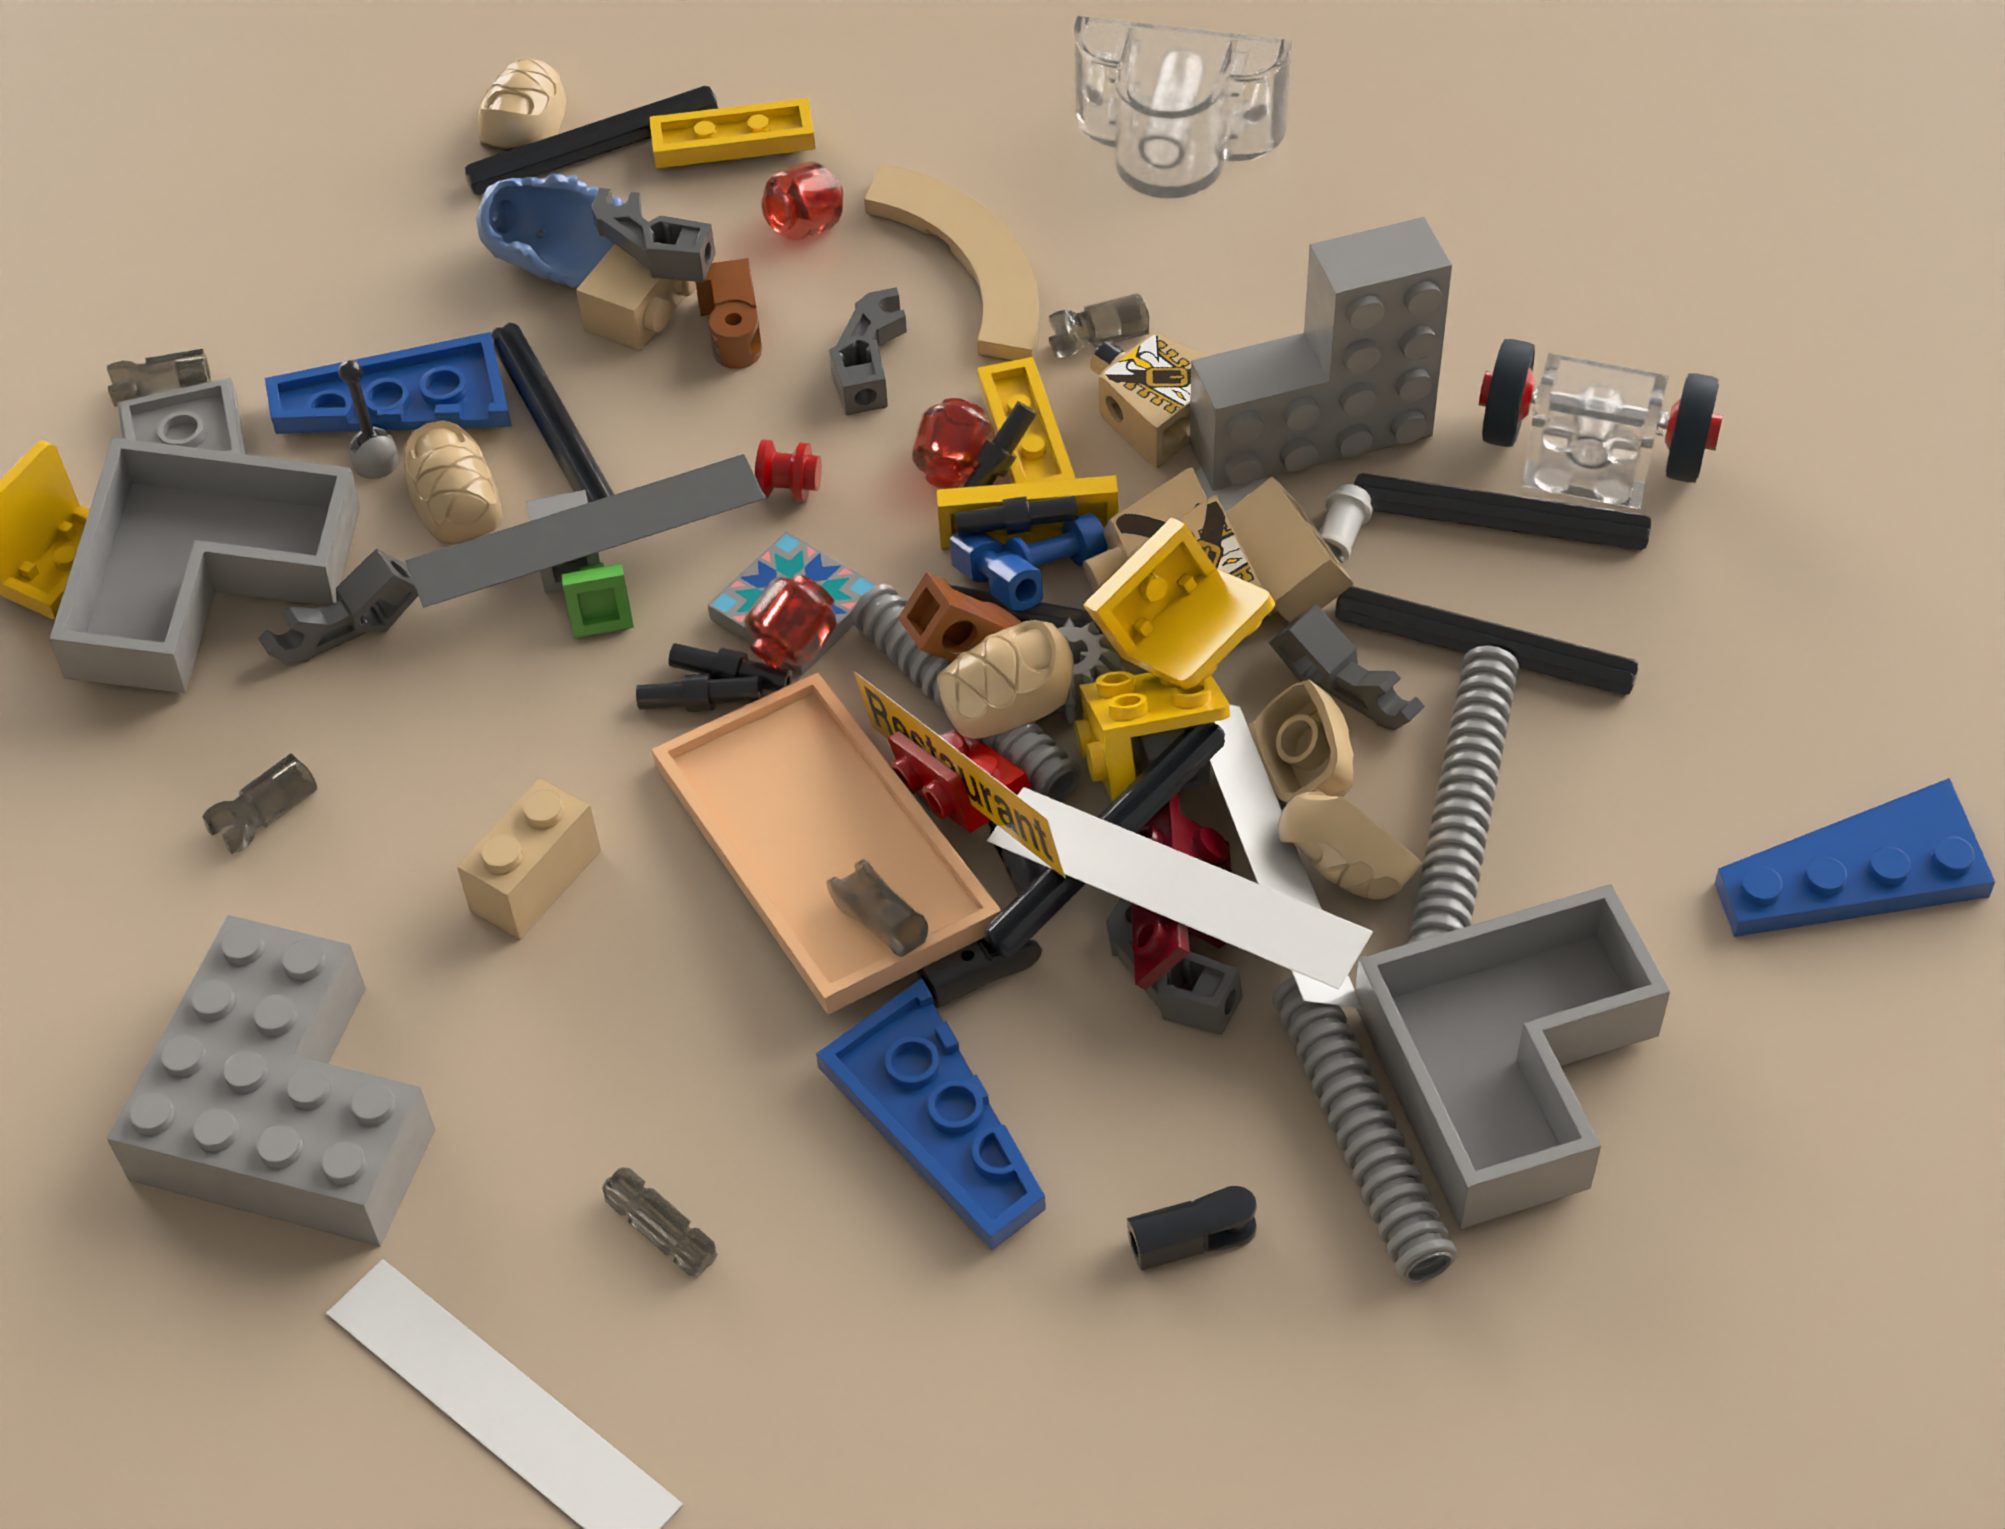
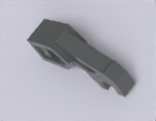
M598 189L591 209L594 224L600 236H605L650 269L652 278L705 282L716 254L711 224L661 215L648 222L643 218L640 193L630 192L626 203L614 206L611 189Z
M897 287L869 292L855 303V311L837 345L829 349L832 379L846 415L888 407L886 379L878 345L880 346L907 332L906 315L904 310H900Z
M375 549L335 588L336 603L320 610L289 606L282 614L291 629L281 635L266 630L258 638L268 655L287 664L307 662L311 657L367 632H387L418 597L407 566L386 553Z
M1317 604L1293 619L1269 642L1270 646L1300 682L1307 681L1308 679L1324 691L1375 721L1378 726L1396 730L1409 723L1425 707L1417 696L1411 701H1406L1396 694L1393 686L1401 678L1395 671H1368L1358 665L1357 648Z
M1119 898L1106 921L1112 956H1117L1135 978L1131 903ZM1191 951L1145 990L1161 1010L1163 1020L1223 1035L1243 997L1238 968ZM1185 984L1188 988H1193V990L1187 991L1176 987Z

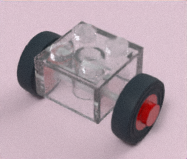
M1504 339L1500 346L1493 372L1485 371L1478 405L1486 407L1482 429L1483 441L1492 445L1513 447L1517 440L1522 420L1529 415L1531 405L1534 404L1522 486L1640 509L1652 462L1657 435L1663 436L1664 429H1667L1664 441L1669 450L1665 471L1667 472L1666 477L1677 481L1696 483L1697 478H1699L1705 449L1716 450L1723 415L1713 414L1719 388V379L1713 376L1689 373L1685 380L1681 399L1672 406L1670 417H1667L1668 411L1662 410L1669 375L1548 353L1540 386H1537L1536 392H1534L1536 379L1532 372L1535 359V345L1521 340Z

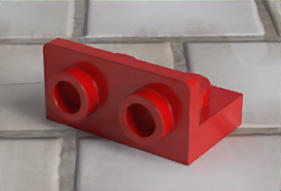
M956 729L940 735L941 738L1016 795L1020 793L1023 787L1032 790L1024 771L977 738L964 737ZM900 731L888 737V742L896 759L890 763V766L912 795L917 793L923 797L940 819L944 820L949 817L969 833L990 821L988 817L971 805L968 792L959 774Z

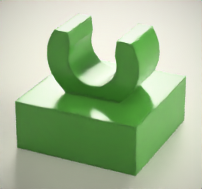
M603 562L579 566L580 571L561 574L574 638L634 628L622 563L604 566Z

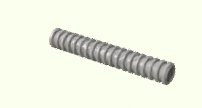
M1479 646L1469 650L1463 658L1456 701L1454 703V715L1451 719V730L1448 734L1444 754L1445 761L1442 764L1438 793L1435 799V809L1432 814V825L1429 829V841L1426 844V857L1423 859V873L1420 875L1419 890L1417 891L1415 901L1416 906L1412 916L1413 923L1410 925L1407 944L1472 924L1471 916L1475 908L1474 899L1477 897L1481 865L1483 864L1484 849L1486 848L1487 833L1489 832L1490 817L1492 815L1493 801L1499 777L1498 770L1501 767L1505 745L1504 739L1507 734V724L1509 723L1510 708L1512 707L1513 693L1519 669L1516 658L1510 652L1499 647Z

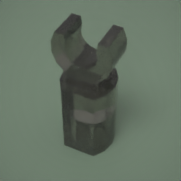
M1138 293L1084 306V312L1076 313L1072 310H1061L1048 316L1049 323L1055 335L1049 337V344L1056 357L1071 356L1088 344L1098 347L1105 341L1116 343L1149 334L1150 316L1143 298Z
M203 349L145 358L146 363L143 364L122 360L107 365V371L112 385L108 386V392L114 407H118L117 402L211 382V372Z
M290 753L239 791L238 798L233 801H222L214 804L206 810L202 818L207 831L212 836L220 832L224 827L234 825L222 834L228 851L234 854L250 845L254 839L256 829L262 825L267 828L318 789L317 783L309 769Z

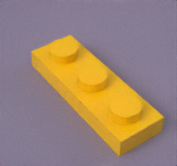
M809 98L649 117L656 169L723 160H739L781 153L789 154L816 149Z
M1028 357L977 367L978 385L995 436L1017 401L1024 403L1038 413L1013 452L1017 458L1008 471L1011 484L1075 479L1074 471L1034 358Z
M1116 475L936 490L941 549L950 548V538L958 532L955 512L1003 506L1002 499L1027 496V502L1075 495L1078 516L1092 513L1099 519L1103 528H1105L1113 516L1119 513ZM1065 521L1031 526V532L1008 536L1007 530L986 533L1002 544H1006L1009 538L1016 536L1020 537L1024 542L1042 541L1061 535Z

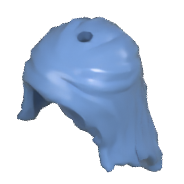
M552 173L546 179L526 177L510 178L495 182V184L487 187L476 216L480 241L495 258L518 266L540 279L547 278L556 284H564L571 288L579 287L614 245L608 238L599 235L594 224L591 206L599 188L587 187L583 181H577V175L565 177L562 174L556 175ZM612 197L614 206L623 204L621 198Z

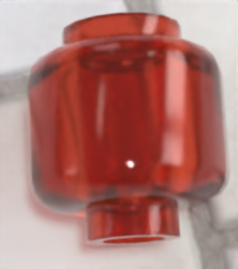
M815 161L797 164L774 173L767 180L761 200L763 216L767 224L785 238L790 240L809 238L830 230L839 222L843 212V188L840 181L826 166Z
M961 398L944 399L941 404L929 407L922 414L912 449V460L916 467L926 474L925 478L931 485L940 489L959 488L960 484H965L978 464L974 458L987 438L994 439L995 430L989 419L985 417L986 413L977 404Z
M796 573L791 579L785 577L773 579L744 618L746 630L754 640L750 645L751 651L762 661L777 669H780L784 662L800 667L809 664L836 628V615L831 608L835 603L834 599L818 583L801 574Z

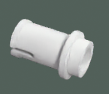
M1351 484L1341 485L1337 490L1332 491L1326 499L1328 512L1319 531V534L1340 563H1343L1345 559H1349L1351 548L1362 524L1367 523L1371 519L1373 511L1370 504V495L1364 489Z

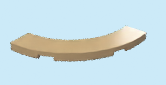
M880 163L864 198L865 213L906 224L926 235H937L950 245V252L964 265L972 279L976 280L981 293L983 316L977 338L979 355L1007 360L1034 358L1040 329L1038 286L1030 261L1010 229L993 212L961 190L931 176Z

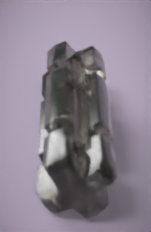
M621 1167L613 1176L606 1179L602 1186L605 1202L620 1215H629L628 1222L665 1255H674L673 1262L687 1275L697 1277L713 1264L718 1255L715 1250L714 1241L699 1228L691 1229L689 1227L691 1221L654 1188L646 1189L644 1187L646 1181L631 1168Z

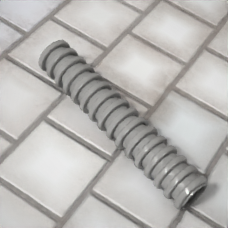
M881 584L874 586L866 591L854 606L851 615L852 624L859 631H862L869 641L875 643V646L883 654H887V658L894 665H897L903 674L910 677V680L918 688H922L923 693L930 700H934V703L945 712L939 695L937 675L952 662L921 651L897 618L907 601L902 596H898L897 591L891 585ZM1031 722L1016 729L986 738H977L1024 771L1034 792L1062 802L1074 791L1081 776L1080 765L1074 759H1069L1068 754L1061 747L1056 746V743L1049 735L1043 734V730L1036 723Z
M1292 976L1274 992L1273 1005L1280 1013L1282 1024L1288 1030L1290 1042L1296 1047L1298 1059L1304 1064L1306 1076L1312 1081L1314 1094L1320 1098V1107L1324 1114L1328 1116V1125L1336 1134L1338 1147L1345 1152L1344 1160L1348 1167L1353 1170L1352 1177L1357 1186L1361 1188V1197L1366 1205L1370 1206L1369 1214L1374 1223L1378 1224V1234L1384 1243H1388L1386 1251L1389 1258L1396 1262L1395 1271L1397 1276L1402 1281L1421 1282L1432 1279L1450 1267L1457 1258L1458 1251L1452 1241L1447 1240L1449 1232L1443 1222L1439 1221L1440 1213L1437 1207L1430 1202L1431 1194L1428 1188L1421 1184L1422 1175L1418 1168L1413 1166L1414 1158L1411 1152L1404 1147L1405 1139L1401 1132L1396 1129L1397 1122L1394 1116L1387 1111L1388 1103L1383 1095L1379 1094V1084L1371 1076L1370 1065L1363 1059V1051L1355 1041V1034L1347 1024V1017L1344 1011L1336 1005L1303 1001L1295 978Z

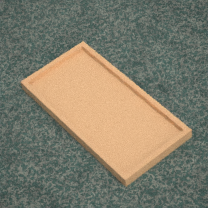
M818 672L651 749L656 768L828 1015L986 937L984 933L985 928L1002 912Z

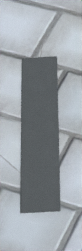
M742 454L405 560L421 604L425 608L766 498L745 455Z

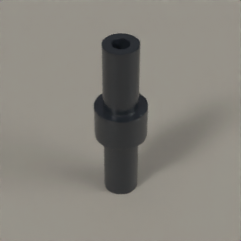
M1017 401L994 439L987 438L974 458L978 464L963 488L993 485L998 475L1005 477L1017 458L1013 452L1038 413Z
M1075 495L1027 502V496L1002 499L1003 506L955 512L958 536L1007 530L1008 536L1031 532V526L1079 519Z
M674 643L668 658L670 667L699 674L711 673L713 679L760 675L763 689L778 691L792 683V670L749 660L747 653L727 648H720L717 653Z
M711 673L685 675L682 682L637 685L636 701L640 710L685 706L688 712L714 710L716 704L756 701L763 698V685L760 675L713 679Z

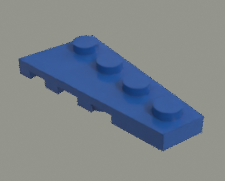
M491 332L354 360L361 365L363 375L359 381L372 427L384 429L385 431L416 430L427 423L442 420L455 423L461 428L512 427ZM343 362L265 378L270 416L276 434L356 432L361 430L348 383L343 382L339 377L338 370Z
M1950 778L1718 868L1714 884L1734 937L1987 898L1991 895L1995 880Z
M922 978L816 1053L818 1068L991 1250L995 1249L1046 1210L1045 1195L1007 1127L1001 1125L989 1103V1095L977 1074L973 1075L959 1050V1042L947 1021L943 1022L933 1004L932 995Z

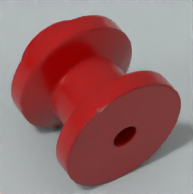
M762 439L760 441L755 461V477L766 499L770 497L774 488L791 489L795 501L806 502L809 491L819 490L822 460L821 456L812 455L810 443L800 442L792 454L777 452L772 440Z

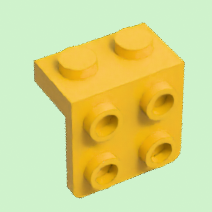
M44 440L37 442L0 480V596L55 620L90 509L79 504L57 447Z
M1170 518L1083 606L1121 658L1183 689H1190L1210 677L1218 664L1245 637L1258 629L1262 620L1274 608L1275 601L1267 590L1215 568L1187 525Z
M1124 671L1109 672L1099 676L1094 683L1079 685L1084 719L1074 721V732L1079 755L1081 758H1087L1092 781H1102L1113 802L1136 779L1131 737L1225 720L1230 717L1229 702L1212 676L1190 689H1183L1151 672L1138 675Z

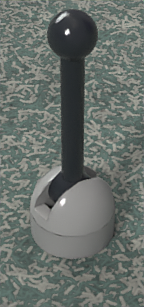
M354 360L344 361L338 370L339 377L343 382L348 383L361 428L354 435L350 443V457L354 470L360 476L369 479L387 476L399 464V454L395 441L384 429L372 427L359 381L363 375L361 365Z

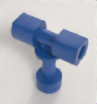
M1092 513L1080 515L1077 520L1065 521L1061 535L1030 545H1026L1020 537L1016 536L1009 538L1005 546H1002V543L988 533L958 536V532H956L950 538L952 566L972 581H989L990 594L1015 611L1028 610L1042 601L1041 571L1037 569L1038 567L1068 557L1076 565L1083 566V561L1106 552L1108 544L1103 534L1104 528L1101 522Z

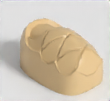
M518 59L504 69L501 75L497 76L491 88H487L479 106L478 130L480 144H488L503 149H514L557 135L565 114L566 96L561 77L554 67L538 60Z
M444 420L427 423L414 430L405 444V476L411 503L432 536L446 544H457L480 537L500 526L504 513L501 498L490 468L475 440L457 424Z
M1038 620L1025 621L991 634L969 651L960 653L949 666L937 675L939 695L947 717L958 733L964 737L974 739L1004 733L1039 720L1067 702L1073 677V654L1068 640L1052 623Z
M1308 679L1307 681L1296 683L1281 692L1251 723L1247 724L1274 793L1281 801L1288 803L1293 796L1305 792H1313L1316 789L1322 791L1327 796L1344 797L1350 791L1354 781V753L1350 744L1348 734L1350 732L1340 708L1331 696Z
M1318 789L1313 792L1295 795L1283 808L1278 821L1279 840L1281 842H1293L1308 856L1309 863L1313 864L1312 867L1321 877L1363 898L1371 900L1386 899L1393 894H1398L1422 865V862L1412 852L1343 796H1327Z

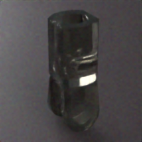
M861 859L854 865L855 871L840 880L834 876L827 880L828 892L836 906L843 913L861 923L894 954L903 957L925 943L928 935V922L925 917L893 890L866 860Z

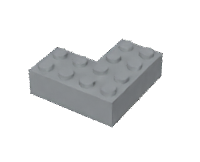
M1425 217L1310 244L1304 333L1191 360L1189 443L1212 491L1235 485L1243 486L1255 480L1302 471L1308 467L1348 457H1357L1367 452L1403 443H1412L1419 439L1433 436L1452 264Z
M112 437L49 638L63 677L186 694L215 592L322 606L336 603L335 588L342 580L360 510L352 468Z
M1612 884L1375 953L1358 960L1355 993L1362 1009H1356L1460 1229L1591 1189L1601 1144L1561 1066L1658 1037L1660 1034L1670 990Z
M227 915L107 1137L129 1181L381 1247L435 1132V1127L421 1087L328 1064L366 989L350 944Z

